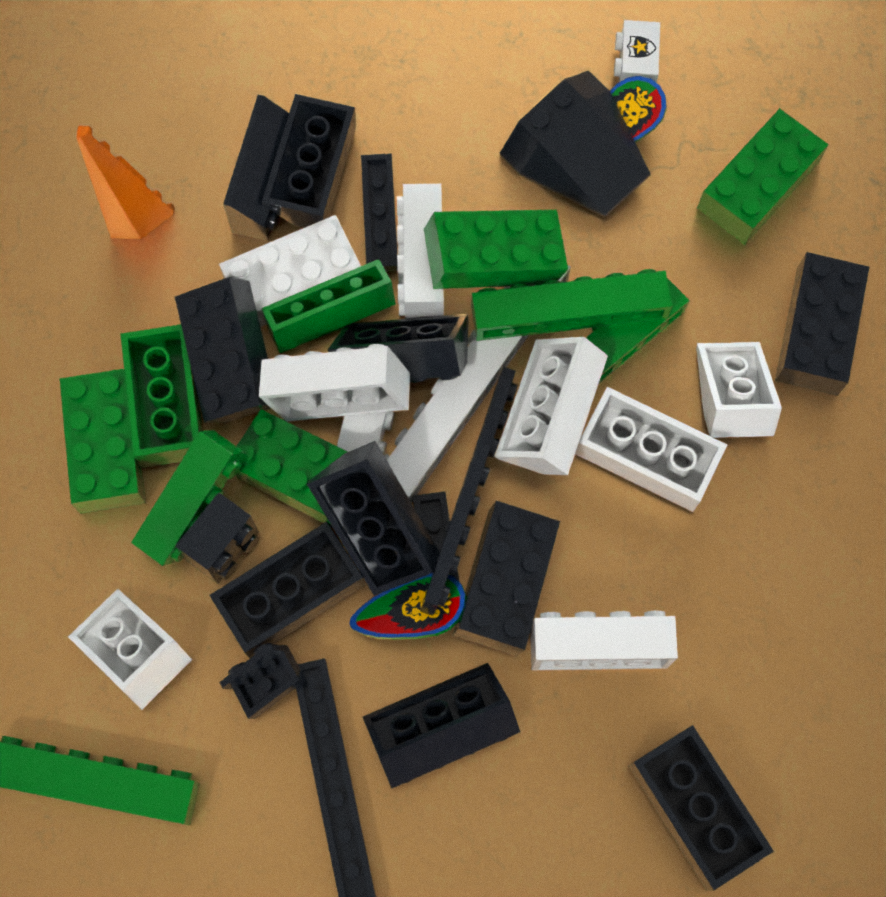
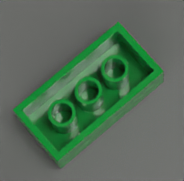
M779 108L703 191L697 209L746 245L819 164L829 144Z
M557 209L434 212L423 229L433 289L504 287L516 284H526L528 286L541 285L549 280H559L568 270Z
M181 324L121 333L134 458L141 468L181 462L198 433L203 431L201 408Z
M124 369L60 378L71 504L80 514L146 504L143 470L133 455Z
M261 409L237 444V447L245 453L239 461L242 463V466L235 476L239 480L322 523L327 522L332 527L307 483L348 451Z

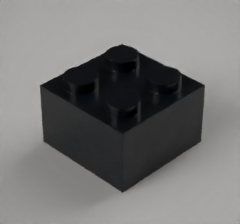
M218 492L175 547L188 563L219 584L222 579L227 580L234 573L238 565L236 561L242 553H248L252 550L258 541L257 534L259 531L251 515Z

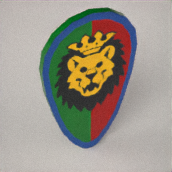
M642 76L629 77L617 83L610 90L635 142L655 130L662 122L667 109L666 96L661 86L651 78Z
M429 574L373 597L352 615L349 624L354 631L377 639H420L438 636L451 630L460 621L465 607L466 594L462 584L454 576L448 575L445 586L450 587V592L444 608L438 606L433 616L420 612L432 574Z

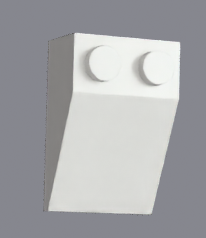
M760 342L697 343L696 351L703 414L709 436L713 438L774 436L782 407Z
M119 589L107 598L68 636L141 710L192 660L170 635Z

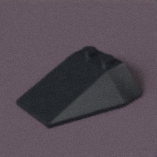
M589 70L562 80L518 121L500 151V156L520 176L603 217L610 214L651 176L610 90Z

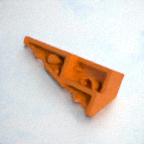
M78 126L76 139L111 238L143 239L174 215V205L172 203L165 204L162 201V194L158 190L151 191L146 186L147 180L122 156L115 157L110 153V145L106 141H97L92 136V128L90 126Z

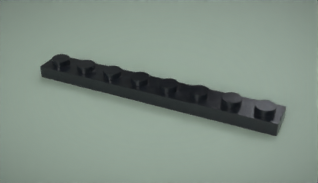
M503 367L497 381L420 612L433 616L438 606L444 608L450 587L445 586L448 575H455L461 557L456 556L455 553L458 544L464 546L471 527L465 525L468 514L475 515L480 501V497L476 496L475 493L478 485L482 487L485 485L490 468L485 467L487 457L493 458L499 439L494 438L497 429L503 430L509 413L503 410L506 401L512 402L518 384L512 383L516 371L510 368Z
M323 658L298 664L306 681L299 685L296 691L338 896L376 897L326 659Z

